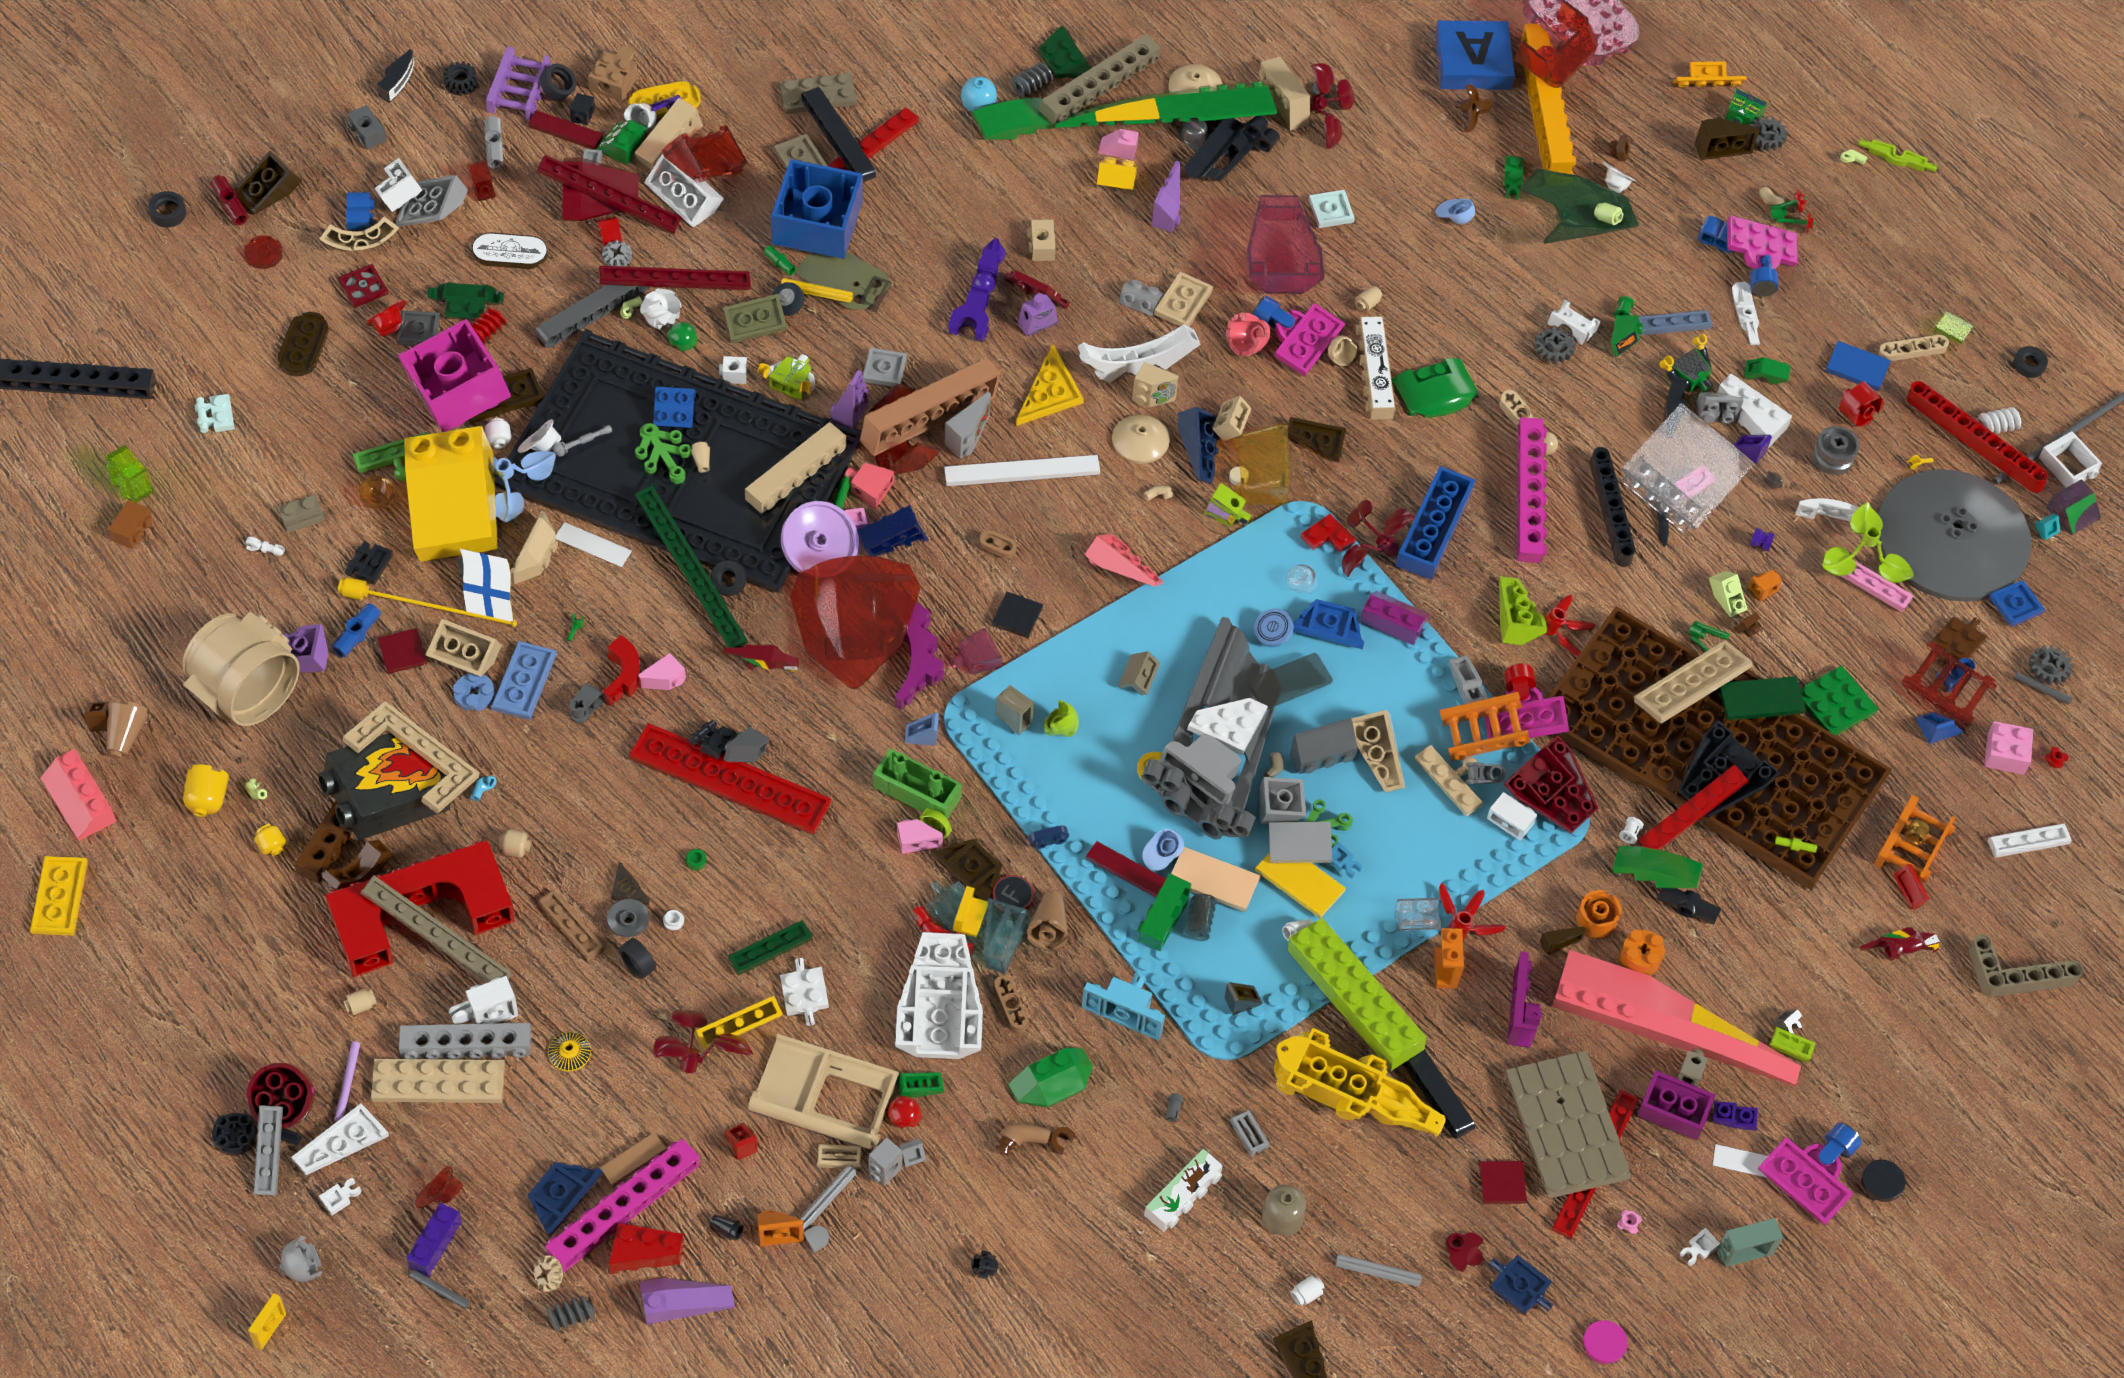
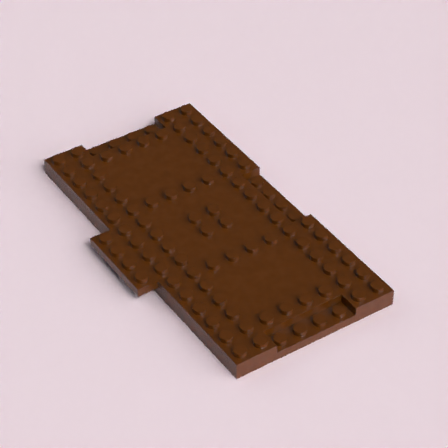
M1616 606L1547 697L1564 696L1569 731L1553 735H1559L1564 742L1632 783L1636 784L1639 781L1681 807L1688 800L1678 790L1704 735L1719 720L1734 733L1735 740L1761 762L1765 759L1780 774L1765 789L1710 818L1705 815L1701 820L1707 823L1705 827L1812 891L1834 855L1889 777L1892 769L1800 714L1727 721L1719 689L1714 690L1661 724L1634 702V696L1700 655ZM1746 670L1729 682L1759 680L1763 678ZM1776 836L1788 839L1797 838L1801 839L1802 842L1817 845L1816 853L1804 850L1795 851L1791 850L1790 847L1775 844Z

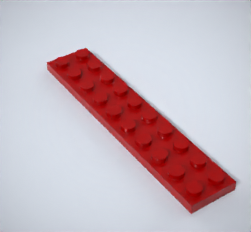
M650 723L646 725L629 754L630 759L812 835L816 833L832 803V799L747 763L727 762L724 760L725 754L719 759H715L701 752V745H691L688 739Z

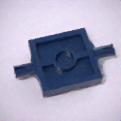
M1518 1254L1505 1266L1495 1258L1491 1260L1489 1266L1499 1272L1497 1279L1490 1286L1491 1290L1524 1316L1537 1304L1542 1306L1547 1312L1550 1311L1554 1304L1543 1296L1545 1291L1551 1286L1552 1281Z

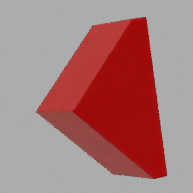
M616 216L597 219L603 247L608 245V242H615L616 239L622 242L619 222Z
M745 1123L724 1131L737 1160L758 1152L756 1135Z

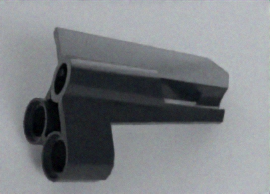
M1262 115L1254 116L1253 119L1245 123L1235 118L1223 119L1184 166L1189 178H1212L1214 181H1221L1253 147L1269 152L1280 139V135L1275 129L1267 127L1268 121ZM1223 154L1231 158L1223 170L1212 168Z

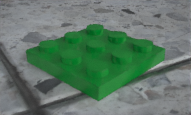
M1842 665L1800 688L1806 710L1820 727L1835 736L1871 717L1879 710Z

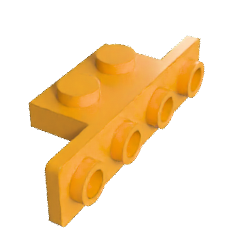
M1726 61L1690 62V77H1676L1673 80V85H1678V87H1688L1689 85L1705 87L1706 84H1713L1714 87H1721L1724 84H1731L1732 87L1741 86L1747 79L1746 76H1726Z

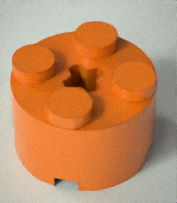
M1594 890L1587 893L1582 899L1576 914L1578 927L1584 926L1586 928L1585 936L1587 938H1604L1611 935L1615 931L1621 916V904L1614 895L1611 896L1603 890Z
M1633 930L1626 937L1620 951V964L1625 968L1646 975L1655 974L1665 955L1663 938L1651 931Z

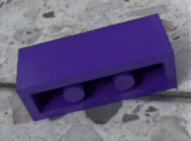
M442 1203L438 1205L406 1258L409 1269L416 1270L429 1278L462 1223L459 1211Z

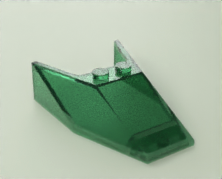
M1536 169L1520 187L1522 191L1551 203L1561 220L1544 239V244L1634 228L1639 225L1626 196L1578 175ZM1605 202L1620 207L1623 213L1621 222L1612 225L1598 220L1594 215L1596 206L1599 203Z

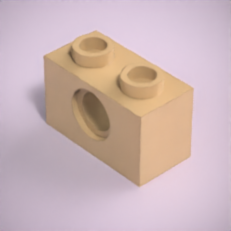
M1031 220V227L1027 228V237L1031 239V242H1028V253H1032V261H1055L1054 220Z

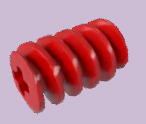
M488 308L475 322L471 323V326L485 345L486 339L490 340L492 338L491 334L496 335V330H501V325L506 326L507 321L500 312L493 308Z

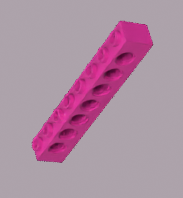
M1521 417L1518 424V562L1540 563L1542 557L1546 556L1547 546L1543 544V539H1546L1547 528L1543 527V522H1546L1547 511L1543 510V505H1546L1547 494L1543 493V488H1546L1547 477L1543 476V471H1546L1547 460H1543V455L1546 454L1547 444L1544 443L1547 427L1544 426V419Z
M683 1138L678 1142H673L661 1156H655L647 1167L637 1170L633 1178L627 1182H622L610 1196H604L596 1207L586 1210L577 1222L568 1224L563 1233L552 1237L545 1246L546 1254L555 1257L560 1262L563 1273L614 1234L617 1231L618 1223H628L700 1166L699 1155ZM671 1161L678 1162L675 1166L668 1165ZM655 1174L661 1175L659 1179L651 1178ZM637 1188L644 1189V1191L641 1193L634 1192V1190ZM620 1201L627 1202L625 1206L617 1205ZM602 1215L610 1216L607 1220L600 1219ZM586 1228L593 1229V1231L588 1234L582 1232ZM568 1242L576 1243L573 1247L565 1246Z

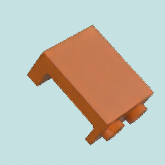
M1442 928L1441 948L1435 947L1434 950L1436 988L1457 989L1464 968L1462 929Z

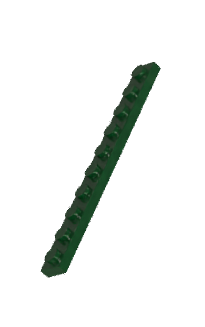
M651 485L636 493V499L728 648H740L747 644V638L654 487Z

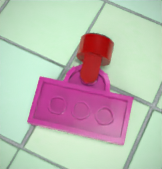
M1518 663L1508 667L1504 673L1506 689L1508 691L1506 694L1519 692L1522 708L1517 709L1521 731L1528 730L1529 738L1568 732L1569 727L1564 696L1543 699L1541 692L1536 688L1534 669L1530 665ZM1509 712L1498 713L1497 718L1501 735L1514 733ZM1485 716L1488 739L1494 738L1489 717Z

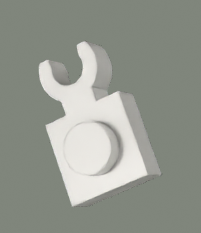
M353 1178L348 1179L344 1187L340 1188L336 1184L319 1196L321 1202L331 1215L351 1204L349 1197H356L362 1192L360 1187L354 1190L350 1189L355 1184Z
M1704 1228L1689 1241L1692 1247L1684 1248L1680 1252V1256L1684 1257L1686 1254H1690L1692 1258L1688 1261V1265L1692 1266L1695 1264L1697 1256L1700 1255L1704 1260L1720 1247V1243L1707 1228Z

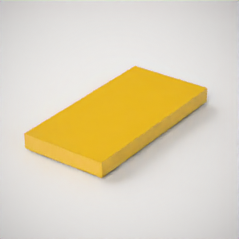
M1270 852L1255 868L1258 874L1319 919L1322 918L1346 890L1343 885L1313 863H1270Z
M44 856L31 922V934L74 936L88 864L87 858Z

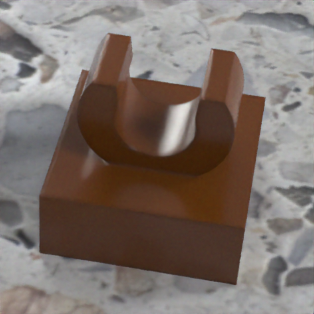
M1620 135L1618 141L1613 140L1609 145V148H1612L1611 155H1617L1619 161H1626L1630 150L1628 136Z
M1755 612L1734 628L1738 634L1745 630L1746 634L1752 637L1761 630L1759 625L1755 623L1761 617Z

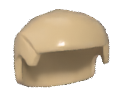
M1343 335L1333 339L1328 347L1329 358L1339 366L1349 365L1357 353V346L1350 338Z

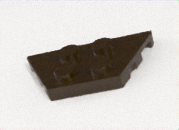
M975 839L967 840L963 843L950 844L948 848L940 850L934 848L931 850L930 855L965 888L966 886L975 888L973 894L975 898L989 901L995 883L1001 873L1002 865Z

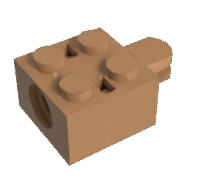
M621 46L616 54L604 51L588 75L589 91L623 102L638 78L637 62L633 61V49L629 46Z

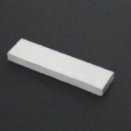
M2065 823L1993 836L1989 837L1987 841L1994 858L2067 845L2072 840Z

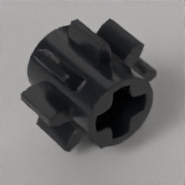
M982 1250L981 1255L975 1254L971 1261L973 1274L978 1275V1278L988 1279V1275L994 1276L998 1270L996 1256Z

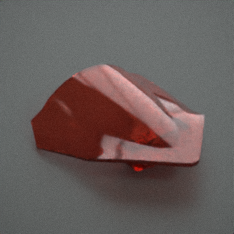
M846 556L829 559L799 572L790 595V600L806 652L850 689L859 688L902 645L921 586L909 564L873 556Z

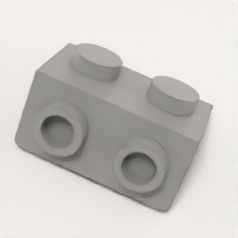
M1129 280L1122 288L1119 303L1152 316L1156 305L1162 300L1164 293L1160 292L1156 287L1145 286L1138 280Z

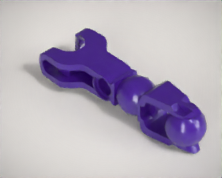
M994 238L983 248L977 274L972 279V286L966 302L963 306L954 309L951 314L948 326L949 334L957 335L962 327L971 326L976 330V340L984 342L989 330V318L985 310L990 293L995 288L999 264L1002 263L1006 254L998 238Z

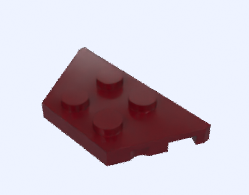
M1017 270L1010 271V273L1007 272L1004 280L1019 286V289L1027 294L1030 292L1046 294L1053 303L1066 309L1070 304V301L1061 298L1062 295L1050 286Z

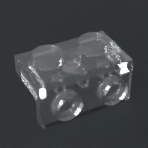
M1438 898L1397 899L1395 916L1399 931L1441 929Z

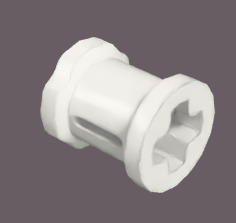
M1628 817L1624 830H1621L1619 833L1620 839L1625 843L1634 844L1637 841L1636 836L1644 826L1643 822L1635 817Z

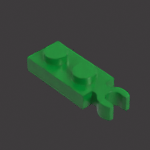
M1505 157L1504 188L1507 189L1506 199H1509L1510 194H1515L1516 200L1519 199L1520 190L1523 187V157Z

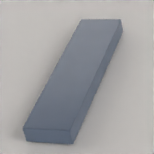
M1708 310L1639 316L1640 323H1643L1644 327L1643 334L1640 335L1711 329L1713 325Z

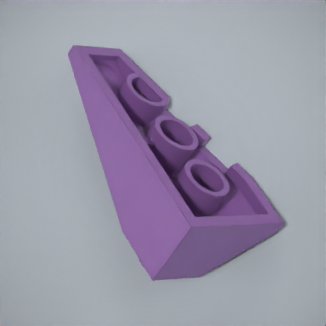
M1179 161L1175 162L1170 171L1169 178H1166L1165 185L1161 187L1153 209L1152 226L1169 232H1173L1175 226H1179L1181 221V215H1179Z
M859 370L855 373L837 404H833L830 415H832V419L836 423L851 429L855 428L869 403V390L866 389L867 385L863 383L864 377Z
M321 624L301 626L294 633L289 635L283 634L290 640L287 644L292 648L291 653L298 659L299 672L325 671L328 649L324 629Z
M657 1278L639 1282L647 1324L735 1308L730 1285Z

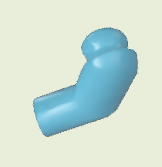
M491 775L478 779L475 782L470 798L474 801H480L482 793L496 785V778Z

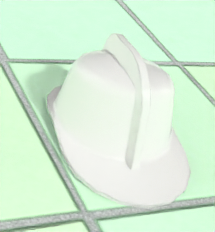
M1602 162L1608 168L1605 182L1610 190L1620 193L1622 190H1626L1632 181L1636 182V180L1626 176L1615 167Z
M548 420L538 431L528 437L520 445L518 452L523 453L530 448L537 452L551 451L554 445L561 440V436L552 427L553 420Z

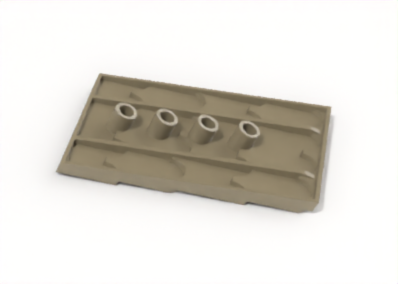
M1587 1051L1506 1069V1077L1548 1199L1631 1179L1628 1163L1619 1143L1618 1135L1606 1107L1605 1099Z

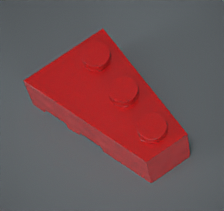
M618 1223L609 1262L610 1274H616L618 1271L625 1270L637 1271L639 1268L646 1267L658 1268L679 1265L685 1244L684 1234Z

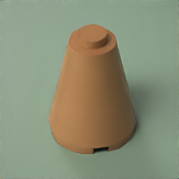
M111 699L108 703L106 751L109 752V756L121 759L122 756L128 754L149 717L150 711L147 712L148 709L135 702L128 701L127 704L120 703L121 699Z
M1050 891L1043 895L1027 927L1029 942L1038 948L1045 949L1046 946H1049L1052 949H1058L1067 943L1068 928L1064 898L1056 891Z

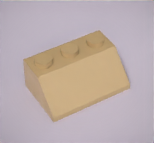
M441 619L426 656L481 677L494 664L502 645L494 638Z

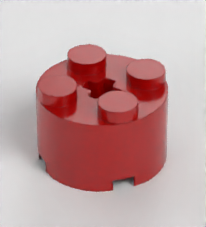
M1862 381L1854 388H1849L1843 392V399L1838 409L1853 424L1862 427L1874 419L1872 415L1875 412L1879 413L1881 411L1884 400L1866 382Z

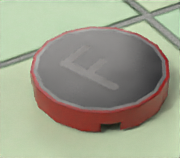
M1008 875L1001 878L995 883L992 892L996 908L1009 915L1025 912L1031 907L1034 898L1030 882L1017 875Z

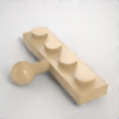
M1431 745L1415 756L1416 762L1466 817L1482 806L1483 802L1460 778L1468 773L1466 763L1478 762L1475 758H1466L1462 763V767L1454 771Z

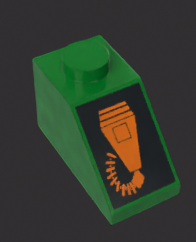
M1638 315L1616 316L1611 341L1614 356L1621 355L1639 342L1640 334H1643L1644 327L1643 323H1640Z

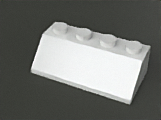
M662 153L644 182L692 227L713 215L724 199L675 154Z

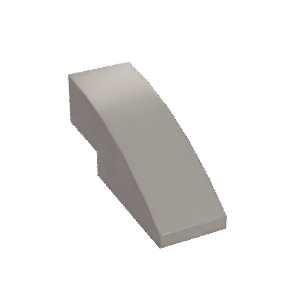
M1463 656L1449 659L1450 669L1463 703L1468 704L1489 699L1482 688V679L1469 657Z

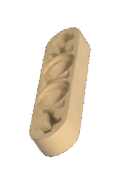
M1933 335L1887 342L1880 346L1878 356L1896 361L1942 354L1947 350L1949 340L1943 335ZM1918 344L1925 345L1927 349H1920L1918 347ZM1900 347L1908 348L1909 352H1903Z

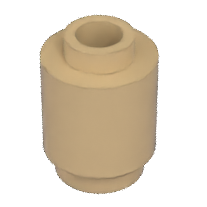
M1376 286L1366 288L1355 298L1356 307L1360 311L1368 312L1380 302L1382 298L1381 290Z
M364 988L346 995V1000L343 1001L347 1013L352 1012L353 1015L371 1009L373 1005L377 1004L371 988L367 990Z

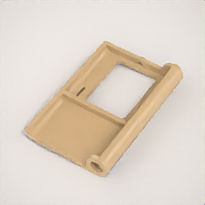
M777 1034L774 1048L758 1089L754 1090L751 1096L748 1111L871 1150L873 1146L876 1147L880 1139L878 1131L896 1086L899 1072ZM827 1076H834L882 1092L881 1100L869 1128L814 1111Z

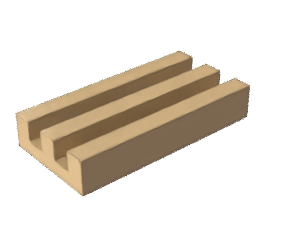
M818 1144L817 1167L844 1169L850 1165L854 1169H860L862 1147ZM822 1152L857 1153V1155L822 1154Z

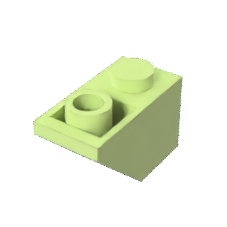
M1723 571L1709 578L1714 597L1729 617L1747 610L1738 574Z

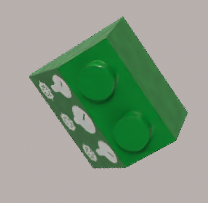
M632 120L615 124L597 146L596 150H602L603 155L628 165L635 157L636 150L647 138L646 127Z

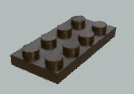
M529 368L503 376L511 397L498 403L497 406L469 419L470 423L541 403L544 396L533 369Z

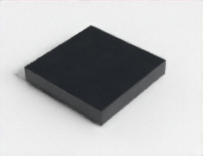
M1006 591L992 621V626L1029 639L1043 609V604Z

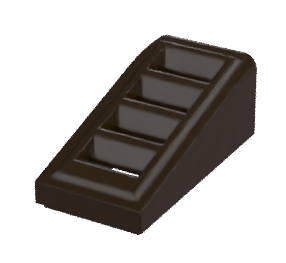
M1583 926L1542 933L1540 944L1547 955H1550L1582 941L1586 928Z

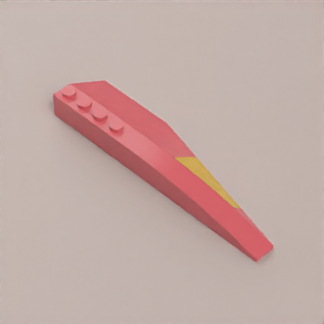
M1569 950L1552 1007L1686 1051L1700 1049L1704 1052V1057L1796 1086L1801 1065L1649 975Z

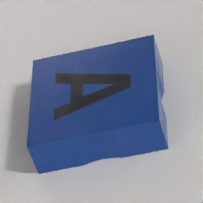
M1438 20L1435 40L1440 62L1439 79L1441 89L1466 90L1465 86L1471 84L1475 88L1485 90H1512L1515 73L1508 21Z

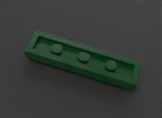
M801 920L728 955V960L739 976L813 940V936L804 921Z

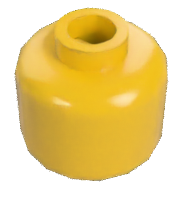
M267 824L256 831L257 835L254 841L264 855L271 854L276 856L283 851L282 847L285 845L286 839L277 826Z

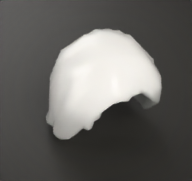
M646 103L630 104L625 109L624 118L626 121L632 120L645 126L646 133H651L657 123L656 112L651 111L652 107Z

